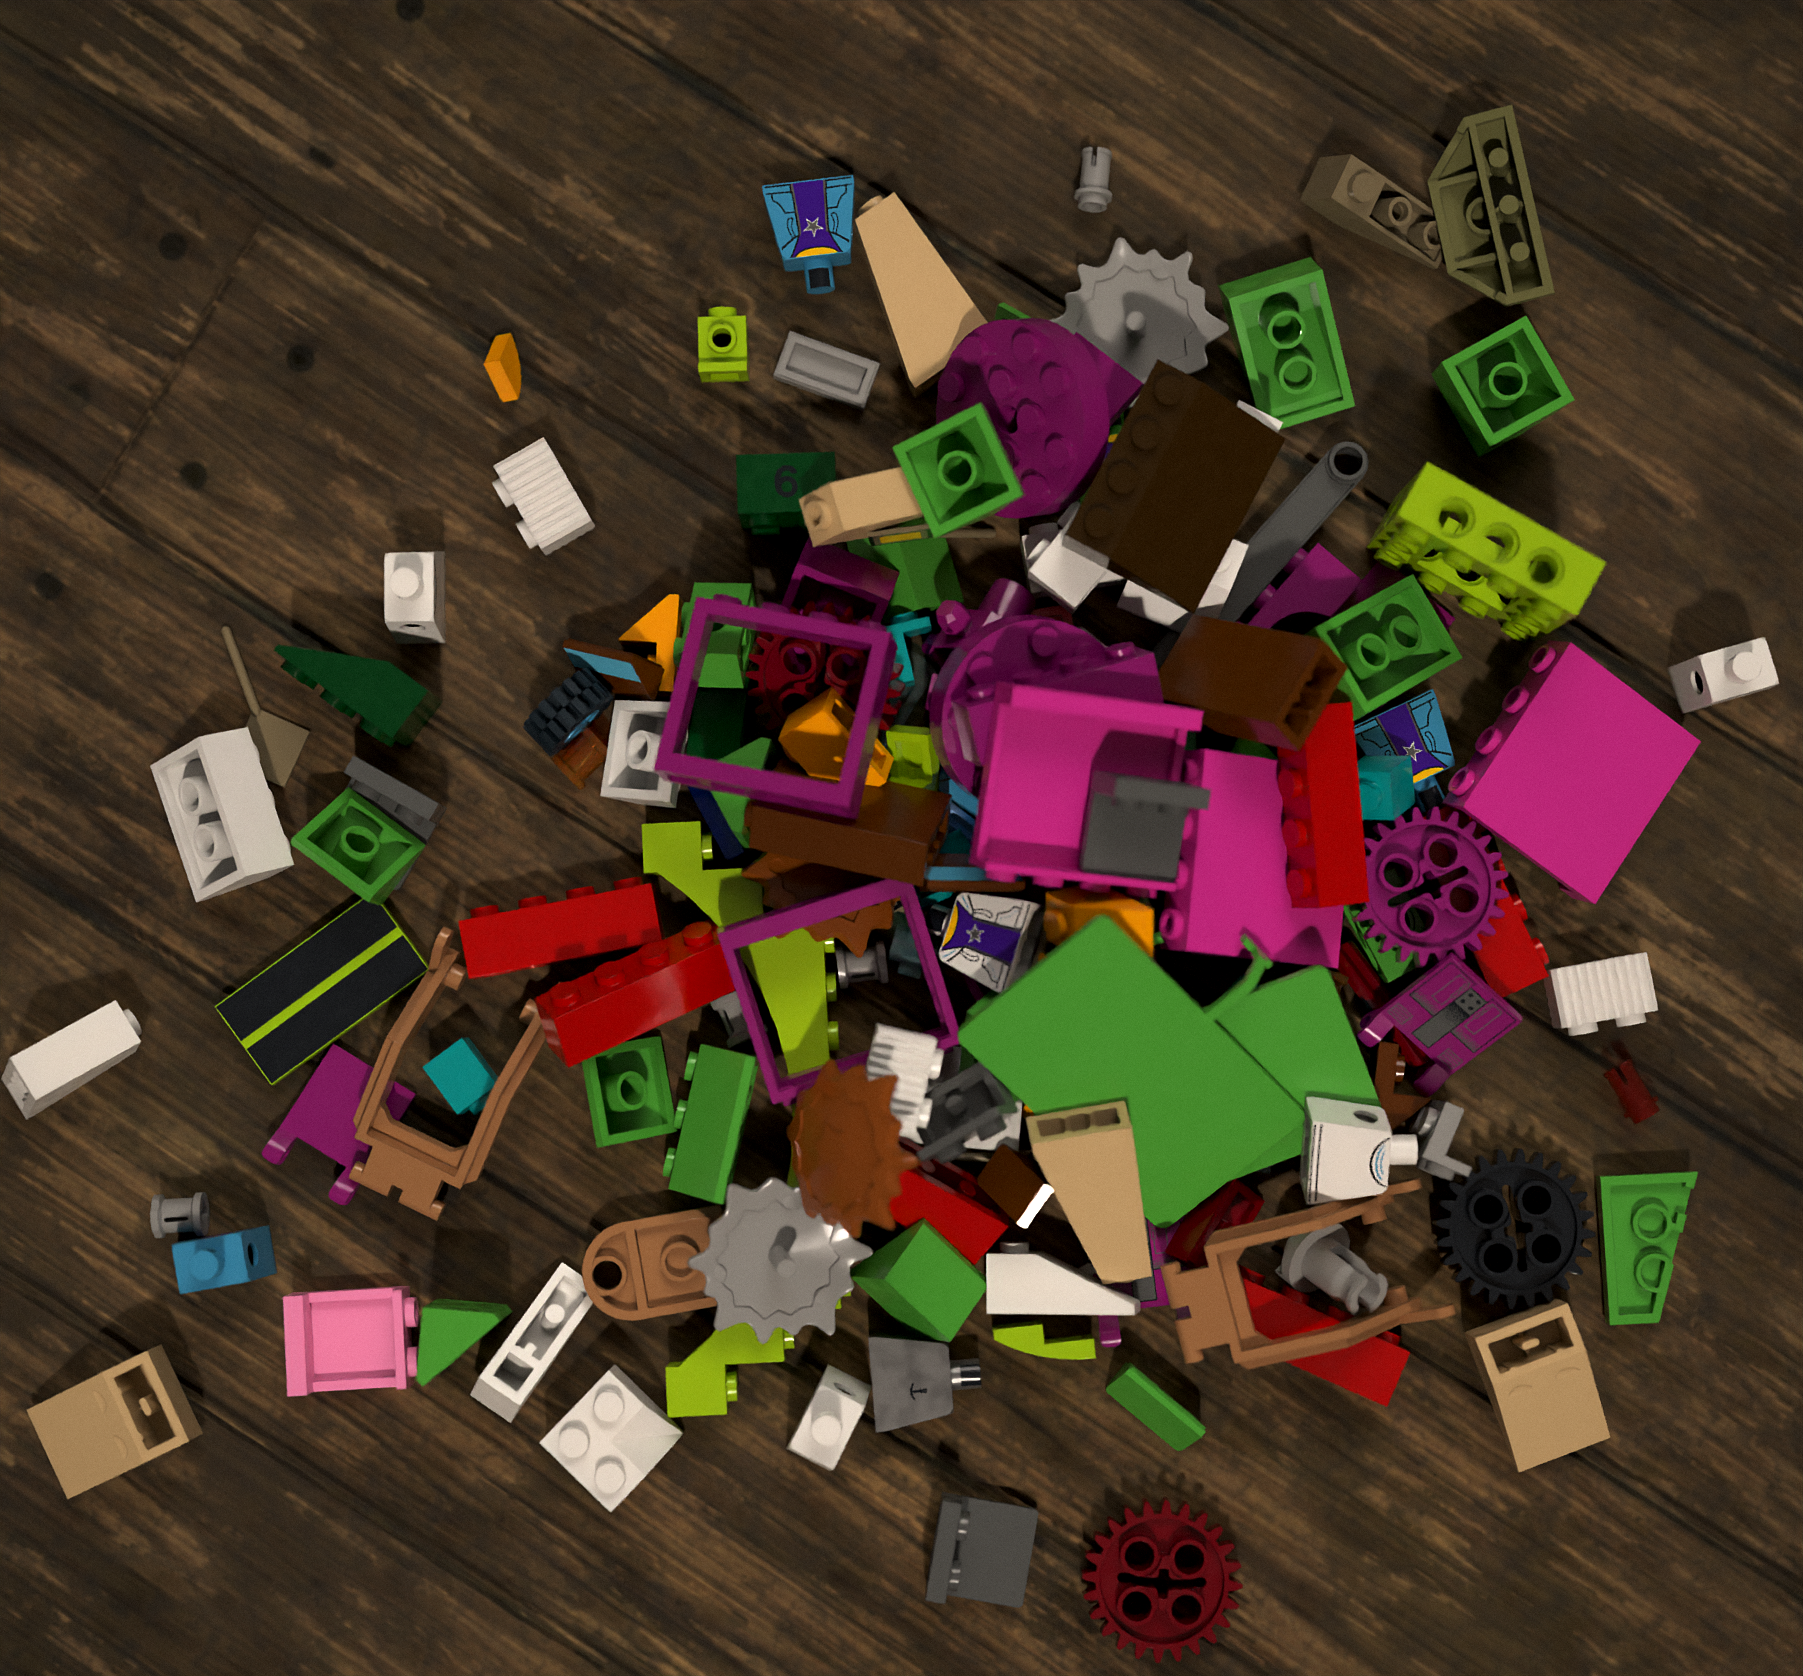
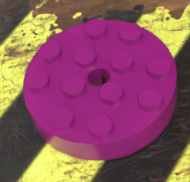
M1019 318L997 320L974 329L955 348L938 381L937 424L979 403H983L1025 494L994 514L995 516L1012 519L1052 514L1068 508L1072 503L1077 502L1090 488L1103 463L1108 444V399L1102 376L1094 359L1074 334L1061 325L1046 319Z
M1016 615L1001 618L982 626L966 637L954 649L941 668L932 692L929 713L930 733L936 755L953 782L965 793L979 801L984 765L979 766L964 758L951 700L967 696L965 690L975 685L984 683H995L996 685V681L1012 683V676L1019 672L1041 669L1042 673L1059 669L1058 663L1070 657L1088 656L1090 660L1105 655V647L1084 630L1049 617L1038 615Z

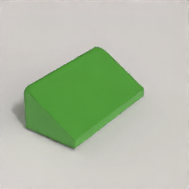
M1126 1362L1106 1386L1105 1390L1110 1396L1177 1451L1184 1450L1200 1439L1206 1432L1205 1426L1200 1420L1130 1362Z

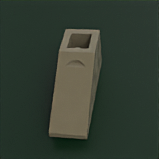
M1352 154L1319 158L1300 201L1336 225L1432 269H1438L1444 253L1433 209Z

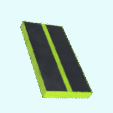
M362 898L217 1004L215 1008L271 1085H276L422 978L428 971L429 965L383 903L381 906L372 904Z

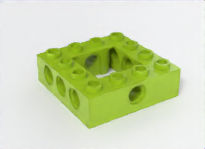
M1429 462L1419 470L1393 499L1367 545V548L1376 552L1374 559L1380 564L1395 571H1399L1401 567L1418 576L1416 580L1424 589L1441 595L1443 591L1460 600L1458 606L1462 610L1480 619H1484L1485 615L1503 624L1500 628L1503 633L1523 643H1526L1528 639L1535 642L1577 616L1606 565V562ZM1452 512L1459 517L1461 523L1449 517ZM1485 536L1498 537L1503 541L1505 547L1503 548ZM1434 548V556L1425 558L1424 556ZM1471 569L1477 572V577L1475 581L1468 582L1462 580L1456 570L1468 573ZM1498 594L1511 598L1509 604L1507 605L1501 601Z

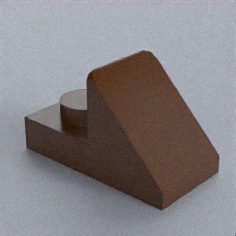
M1378 1042L1371 1047L1368 1073L1381 1107L1385 1110L1392 1131L1430 1102L1432 1098L1393 1093L1394 1084H1401L1403 1080L1405 1056L1398 1054L1399 1044Z
M1001 1144L977 1178L978 1185L1018 1225L1025 1229L1053 1190L1034 1156L1033 1150L1026 1157L1007 1144Z

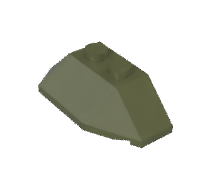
M1512 104L1464 117L1427 181L1448 275L1506 307L1555 295Z

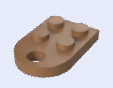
M721 1204L623 1221L603 1230L591 1242L583 1260L582 1277L589 1298L607 1315L627 1321L717 1306L715 1298L704 1294L706 1284L704 1273L688 1267L687 1261L690 1257L704 1252L709 1247L708 1227L722 1217ZM612 1261L620 1267L622 1279L616 1287L605 1289L596 1283L594 1269L598 1263Z

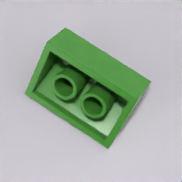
M701 1044L699 1053L690 1051L684 1080L692 1081L688 1101L679 1100L673 1128L681 1129L677 1149L668 1148L663 1168V1176L671 1178L668 1189L718 1204L726 1202V1189L729 1184L733 1183L758 1071L759 1061L757 1055L708 1044Z

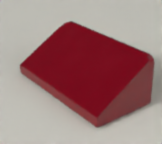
M1237 1178L1228 1181L1186 1214L1166 1247L1165 1252L1189 1269L1208 1264L1204 1246L1212 1233L1216 1230L1253 1222L1265 1201Z

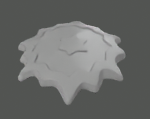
M1121 237L1116 239L1110 258L1104 266L1078 265L1077 272L1081 282V289L1067 293L1064 298L1066 312L1056 319L1049 320L1066 328L1072 334L1078 332L1143 384H1145L1157 359L1188 375L1208 366L1205 352L1207 344L1222 336L1229 329L1227 323L1206 311L1205 289L1193 284L1188 278V271L1193 259L1191 252L1187 251L1174 260L1162 258L1155 249L1150 250L1145 255L1135 253L1126 240ZM1136 399L1130 404L1128 409H1132Z
M771 1177L756 1189H749L738 1184H729L727 1186L726 1210L721 1218L708 1227L709 1247L704 1252L690 1257L687 1264L688 1267L704 1273L706 1278L704 1294L715 1298L717 1302V1312L714 1321L715 1329L721 1331L735 1324L746 1322L753 1328L758 1342L764 1344L769 1340L777 1327H782L789 1334L796 1335L803 1326L814 1325L826 1334L833 1335L835 1332V1306L837 1301L854 1288V1283L850 1276V1267L854 1262L870 1257L873 1250L871 1247L849 1236L839 1222L837 1225L831 1226L823 1221L820 1214L814 1219L807 1216L802 1205L800 1187H789L783 1181Z

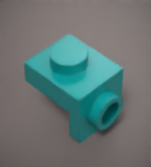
M908 612L891 617L889 619L890 626H886V632H891L898 646L894 663L904 665L903 671L895 680L905 683V688L915 686L905 638L932 631L929 616L919 618L918 612Z

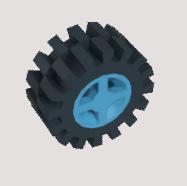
M583 668L581 671L575 672L571 678L568 677L563 681L559 688L556 687L547 699H543L538 705L539 707L533 710L529 718L525 720L523 728L549 756L556 755L561 749L564 750L568 747L571 741L579 738L584 730L591 727L592 723L610 706V702L613 701L614 697L588 668Z

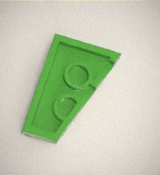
M1683 1171L1596 1176L1606 1324L1659 1323L1674 1267L1672 1261L1680 1232L1682 1233L1687 1217L1685 1211L1691 1188L1694 1189L1698 1172Z

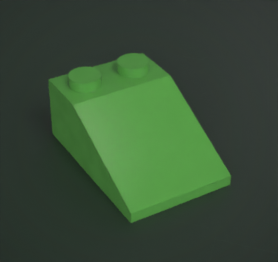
M1311 257L1218 286L1229 331L1254 408L1282 421L1283 424L1280 429L1355 406L1323 270Z
M1413 574L1304 634L1305 636L1323 639L1348 667L1327 704L1352 702L1354 721L1463 658Z

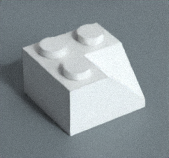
M614 1364L540 1441V1444L611 1513L679 1440L684 1431L670 1417L668 1418V1415Z

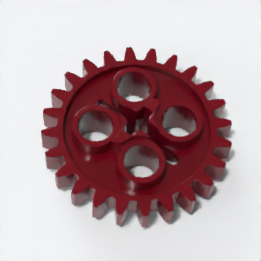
M813 601L808 602L803 609L802 615L794 606L789 608L790 614L808 617L810 612H818ZM829 601L822 611L838 618V623L857 626V623L852 621L853 607L849 606L842 616H839L835 613L833 602ZM866 616L861 621H870L871 617ZM763 631L757 637L756 641L760 646L755 645L748 656L755 663L751 664L745 676L756 680L747 691L748 695L762 697V700L754 710L755 713L763 714L769 712L772 716L766 725L767 730L774 729L779 725L783 728L787 716L803 706L794 699L792 693L803 695L809 702L825 691L826 684L833 687L843 699L852 702L857 708L870 651L830 644V656L827 660L826 646L822 642ZM793 648L804 649L810 655L811 661L799 658ZM841 654L852 655L856 658L860 667H853L845 663ZM894 663L876 736L877 739L882 734L881 729L888 731L894 721L892 715L898 713L903 703L896 698L901 696L906 687L905 683L895 680L904 669V665L900 663ZM826 665V671H825V676H824V675L820 674V672L822 671V669H823L824 666Z
M1167 1497L1162 1498L1159 1510H1152L1147 1498H1143L1141 1504L1142 1513L1135 1515L1133 1510L1126 1504L1123 1506L1125 1521L1120 1523L1115 1518L1108 1516L1106 1519L1112 1532L1109 1535L1097 1531L1093 1533L1094 1539L1101 1548L1100 1550L1089 1549L1084 1552L1085 1557L1094 1563L1095 1567L1081 1570L1082 1579L1094 1582V1585L1083 1590L1082 1594L1084 1600H1098V1603L1088 1611L1092 1620L1106 1617V1620L1100 1627V1632L1105 1637L1117 1631L1118 1635L1115 1645L1118 1650L1123 1649L1131 1641L1134 1643L1133 1653L1136 1659L1141 1658L1146 1648H1152L1155 1662L1160 1663L1164 1649H1170L1173 1657L1178 1662L1181 1661L1182 1646L1188 1645L1196 1655H1199V1638L1203 1636L1214 1644L1217 1642L1216 1636L1211 1629L1214 1624L1225 1628L1230 1627L1228 1619L1222 1612L1224 1609L1235 1610L1239 1608L1238 1602L1229 1596L1228 1593L1229 1591H1237L1243 1588L1240 1580L1229 1577V1573L1241 1568V1563L1238 1559L1224 1557L1235 1546L1231 1540L1216 1542L1223 1528L1218 1522L1206 1529L1204 1526L1207 1522L1208 1514L1205 1510H1200L1191 1518L1189 1517L1190 1507L1187 1501L1183 1500L1177 1511L1174 1512L1171 1511L1170 1502ZM1138 1541L1149 1544L1151 1546V1554L1144 1563L1132 1564L1125 1559V1552L1130 1544ZM1188 1544L1197 1546L1200 1549V1557L1196 1564L1191 1567H1181L1175 1563V1554L1180 1547ZM1159 1569H1166L1169 1577L1172 1579L1182 1580L1199 1577L1205 1579V1584L1203 1586H1193L1184 1582L1166 1581L1164 1589L1157 1590L1154 1582L1149 1579L1119 1581L1117 1577L1120 1573H1130L1145 1578H1156L1159 1575ZM1138 1591L1148 1596V1604L1144 1611L1138 1614H1131L1123 1610V1600L1131 1592ZM1181 1595L1194 1596L1198 1602L1196 1610L1188 1617H1179L1172 1613L1173 1602Z

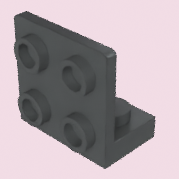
M353 756L343 772L352 777L346 789L348 787L427 845L447 807L364 760ZM419 857L409 868V870L406 872V874L403 876V878L400 880V882L397 884L394 890H400L403 887L405 881L407 880L409 874L411 873Z
M1094 770L1079 869L1086 873L1173 883L1176 879L1185 818L1189 815V808L1208 810L1211 790L1185 782Z
M942 1492L925 1586V1601L945 1604L946 1596L949 1595L1016 1608L1022 1607L1038 1519L1037 1509Z

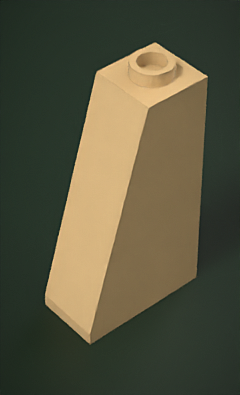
M894 192L885 199L879 195L866 202L858 210L859 217L855 219V230L911 393L916 398L938 383L951 354L958 344L974 329L988 322Z
M902 467L831 482L799 499L813 547L868 538L867 532L927 524Z
M1125 1100L1026 1117L1033 1154L1103 1285L1116 1282L1129 1283L1136 1279L1151 1277L1152 1272L1133 1130Z

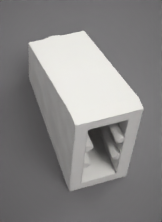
M115 1000L10 1057L1 1079L27 1120L135 1053L141 1043L138 1037L142 1034L141 1027L133 1013L129 1009L122 1011Z

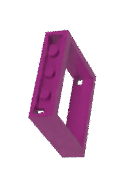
M714 594L713 599L696 597L653 768L654 771L666 782L857 819L898 649L891 632H886L887 628L871 621H858L857 626L838 623V618L823 612H810L808 617L790 614L788 608L774 603H762L760 608L742 605L740 599L725 594ZM714 622L870 651L839 785L681 754Z
M875 877L717 928V934L772 1104L783 1101L785 1107L796 1103L798 1092L813 1086L824 1064L782 1078L780 1077L739 948L895 897L900 898L940 1027L921 1033L935 1036L937 1039L936 1049L944 1050L943 1055L954 1052L953 1046L960 1044L957 1035L958 1025L914 885ZM870 1049L835 1060L838 1069L843 1074L858 1064H863L866 1068Z

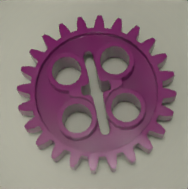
M1414 807L1408 812V823L1400 815L1395 820H1390L1392 830L1381 823L1372 827L1378 841L1364 838L1365 852L1367 853L1366 866L1370 902L1357 903L1361 904L1362 911L1357 913L1352 920L1353 922L1366 920L1371 926L1366 930L1363 938L1366 940L1379 935L1382 938L1378 948L1380 954L1387 952L1393 946L1396 947L1397 963L1405 962L1410 953H1413L1414 963L1417 968L1426 965L1429 955H1431L1436 965L1447 956V951L1449 954L1453 952L1462 961L1465 959L1463 945L1474 952L1483 948L1477 934L1479 933L1487 937L1493 936L1496 931L1487 920L1489 918L1500 919L1505 916V913L1496 907L1494 903L1497 900L1509 897L1508 892L1496 888V882L1506 878L1508 872L1494 871L1492 866L1493 863L1502 857L1501 852L1487 854L1484 850L1492 838L1490 835L1483 836L1477 840L1472 836L1477 824L1475 821L1466 824L1462 828L1458 827L1459 812L1454 811L1444 821H1441L1439 807H1433L1429 809L1426 819L1423 820L1419 808ZM1432 842L1440 843L1448 850L1449 861L1445 868L1436 866L1430 860L1428 852ZM1388 862L1397 863L1404 870L1405 880L1400 888L1388 884L1384 877V868ZM1459 867L1466 869L1465 876L1438 887L1430 893L1418 896L1394 908L1388 906L1390 898L1415 888L1424 881H1430ZM1454 887L1463 889L1469 896L1470 904L1465 913L1458 912L1450 903V892ZM1409 907L1418 908L1425 916L1426 923L1421 933L1413 932L1406 925L1405 913Z

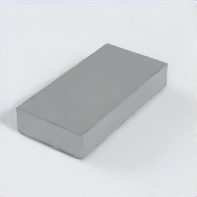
M790 331L773 377L775 380L864 411L879 372L880 363Z

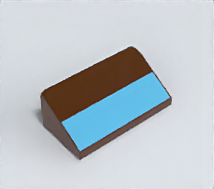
M569 638L564 640L562 647L576 672L581 671L583 668H588L611 693L643 701L655 700L665 671L662 665L634 653Z
M939 853L923 887L916 885V889H919V892L1012 893L1022 892V889H1025V881L1022 874H1016L1015 882L985 878L986 870L969 863L970 854Z

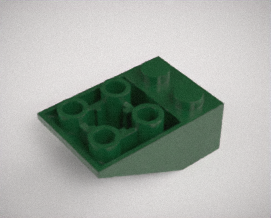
M279 644L274 649L276 653L285 659L280 666L284 671L313 690L318 684L325 688L320 694L323 700L352 719L356 713L360 714L364 719L359 726L389 747H392L396 741L409 747L443 702L389 661Z

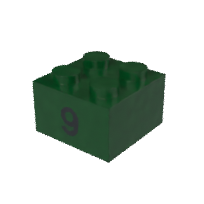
M835 452L736 455L738 516L743 530H752V536L774 537L781 535V529L800 528V534L810 535L799 499L828 483L837 481Z

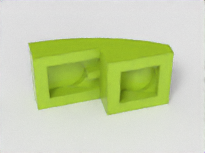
M895 725L886 731L887 747L894 760L890 769L891 777L887 781L938 792L940 761L932 743L930 728Z
M1041 1320L992 1325L995 1341L1024 1353L1055 1359H1096L1094 1338L1091 1334L1044 1339Z

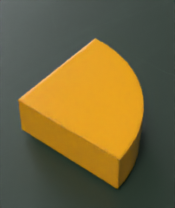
M511 333L498 335L493 340L484 362V367L499 398L503 402L518 400L521 390V368L517 348Z

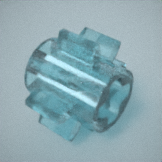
M898 924L888 959L900 963L897 973L920 979L922 967L910 929ZM929 933L938 961L944 938Z

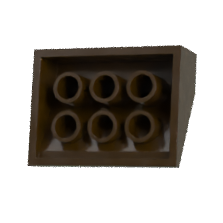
M1157 359L1064 536L1062 546L1194 614L1278 455L1285 438L1202 381Z

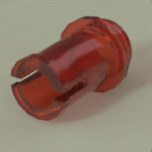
M1628 1059L1618 1064L1628 1080L1627 1084L1623 1083L1614 1067L1603 1073V1076L1608 1080L1626 1110L1622 1115L1624 1118L1630 1117L1635 1125L1660 1111L1656 1104L1659 1098L1657 1095L1651 1096L1634 1068L1632 1060Z

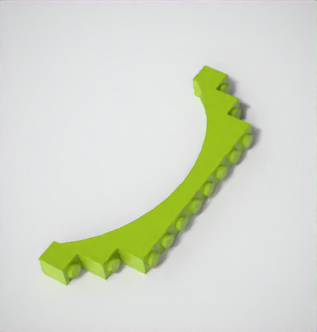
M701 821L642 824L644 873L646 875H661L689 896L719 928L766 913L765 907L769 906H765L762 903L765 889L760 883L744 878L741 875L744 868L706 870L705 862L714 861L713 833L704 832V824ZM799 928L793 930L784 938L777 939L774 936L740 947L742 959L761 989L776 1025L788 1075L826 1063L831 1059L830 1051L840 1050L838 1021H829L828 1002L837 1001L836 972L827 973L826 953H835L834 938L816 942L806 930ZM796 1103L792 1104L793 1117L795 1114ZM791 1150L787 1185L795 1188L799 1186V1182L792 1168ZM851 1291L842 1297L851 1296ZM842 1297L837 1301L835 1309L842 1308ZM746 1322L735 1324L721 1331L715 1329L682 1362H669L665 1367L668 1418L727 1415L730 1410V1402L738 1401L737 1371L728 1372V1364L784 1362L786 1349H795V1335L789 1334L782 1327H777L769 1340L762 1344L758 1342L753 1328Z

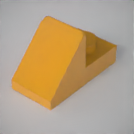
M678 594L666 596L618 639L622 646L656 648V654H648L647 659L662 665V668L665 669L657 692L658 696H672L679 669L674 664L673 656L676 637H681L683 601Z

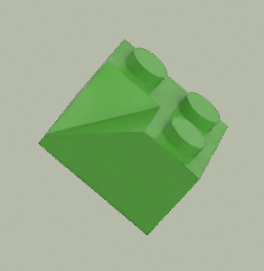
M1527 316L1444 360L1431 374L1478 457L1523 434L1575 400Z

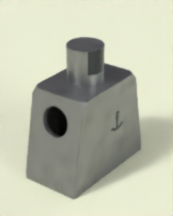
M871 1332L868 1335L876 1432H885L954 1413L953 1390L981 1388L979 1358L950 1361L948 1341L881 1332Z

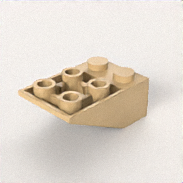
M1553 1298L1551 1302L1540 1303L1533 1308L1524 1309L1464 1332L1517 1472H1522L1610 1438L1588 1355L1568 1303Z
M162 1344L27 1409V1413L67 1499L146 1463L203 1434Z

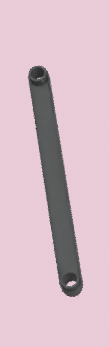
M1344 441L1330 448L1246 543L1249 545L1218 619L1236 622L1360 482L1368 470L1369 463L1367 454L1361 446L1354 442ZM1339 454L1351 456L1357 465L1356 473L1353 475L1340 473L1335 467L1334 457ZM1170 629L1152 649L1151 652L1154 653L1157 672L1181 633Z

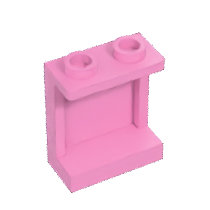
M410 1286L293 1292L283 1296L287 1397L305 1396L319 1391L396 1387L397 1390L408 1389L414 1384V1376L417 1374L419 1346L412 1347V1327L418 1326L419 1306L417 1297H410Z

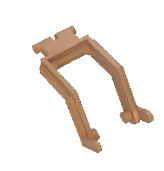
M445 926L441 929L435 940L428 971L384 1041L354 1116L353 1122L357 1129L354 1138L373 1148L367 1163L364 1164L357 1161L349 1175V1179L386 1197L391 1194L394 1186L402 1189L399 1203L436 1221L439 1220L446 1206V1203L437 1199L443 1183L446 1182L461 1189L464 1184L477 1181L482 1174L512 1100L547 1041L534 1000L529 999L519 1017V1021L529 1026L493 1086L468 1145L453 1148L392 1118L386 1101L407 1049L445 987L448 986L459 991L468 974L467 968L458 964L460 952L450 948L454 931Z
M1420 1177L1388 1183L1387 1190L1382 1194L1325 1202L1305 1210L1216 1230L1204 1246L1208 1264L1186 1271H1181L1179 1261L1161 1265L1160 1269L1171 1309L1189 1306L1191 1316L1174 1320L1185 1364L1203 1360L1202 1349L1229 1343L1234 1364L1239 1363L1247 1369L1350 1347L1400 1324L1441 1319L1456 1314L1453 1303L1423 1307L1420 1297L1408 1298L1405 1285L1387 1288V1293L1383 1299L1384 1304L1380 1305L1372 1313L1366 1311L1331 1327L1271 1340L1255 1330L1238 1265V1260L1247 1246L1324 1229L1358 1215H1361L1363 1225L1386 1220L1387 1216L1384 1205L1395 1202L1394 1194L1422 1188Z

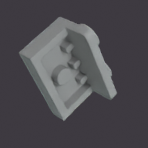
M1431 1100L1427 1103L1426 1107L1423 1106L1414 1113L1408 1131L1417 1138L1419 1159L1415 1166L1416 1168L1452 1181L1454 1174L1469 1176L1472 1167L1445 1156L1464 1109L1446 1101Z

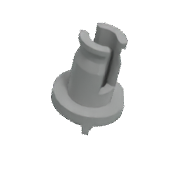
M1339 1223L1324 1229L1290 1236L1284 1247L1282 1263L1275 1270L1282 1279L1297 1291L1308 1293L1321 1289L1332 1299L1345 1303L1347 1310L1353 1315L1358 1311V1302L1365 1306L1369 1312L1375 1311L1382 1303L1388 1288L1387 1279L1381 1273L1378 1275L1373 1273L1361 1258L1349 1250V1234Z

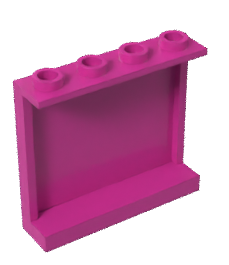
M1549 640L1547 644L1539 647L1529 661L1530 670L1520 685L1512 688L1505 696L1502 703L1503 711L1493 726L1486 728L1477 739L1475 744L1476 752L1466 767H1462L1454 774L1448 785L1449 793L1442 803L1447 807L1462 810L1561 883L1559 889L1571 898L1596 904L1701 741L1573 643Z
M996 681L969 863L986 870L985 878L1004 882H1015L1016 874L1032 875V883L1049 887H1063L1064 879L1080 881L1079 888L1103 893L1110 892L1111 884L1127 886V894L1140 897L1156 898L1157 890L1175 892L1176 884L1172 882L1093 874L1079 869L1094 770L1180 782L1187 731H1201L1204 711L1185 706Z
M1208 749L1184 751L1180 782L1210 789L1211 795L1208 810L1189 808V815L1185 818L1176 879L1173 882L1176 884L1175 892L1166 891L1164 911L1159 921V931L1163 939L1160 946L1161 950L1189 951L1253 959L1251 952L1240 941V937L1246 933L1273 962L1290 963L1305 967L1323 965L1326 968H1338L1344 905L1325 908H1292L1291 896L1286 885L1289 872L1287 848L1282 838V826L1284 824L1283 803L1277 784L1280 773L1279 760Z

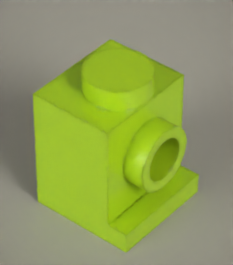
M713 307L708 309V317H698V372L701 382L749 381L748 323L746 315L737 316L736 308ZM729 334L731 336V342L726 347H718L713 343L716 335Z

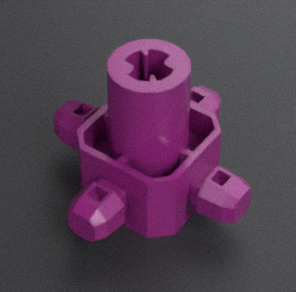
M1004 578L994 581L977 610L966 609L962 603L957 601L945 600L936 611L937 621L942 630L940 633H931L926 637L922 644V651L931 662L937 663L942 668L954 649L974 631L1001 618L1031 615L1036 607V601L1033 595L1022 585Z

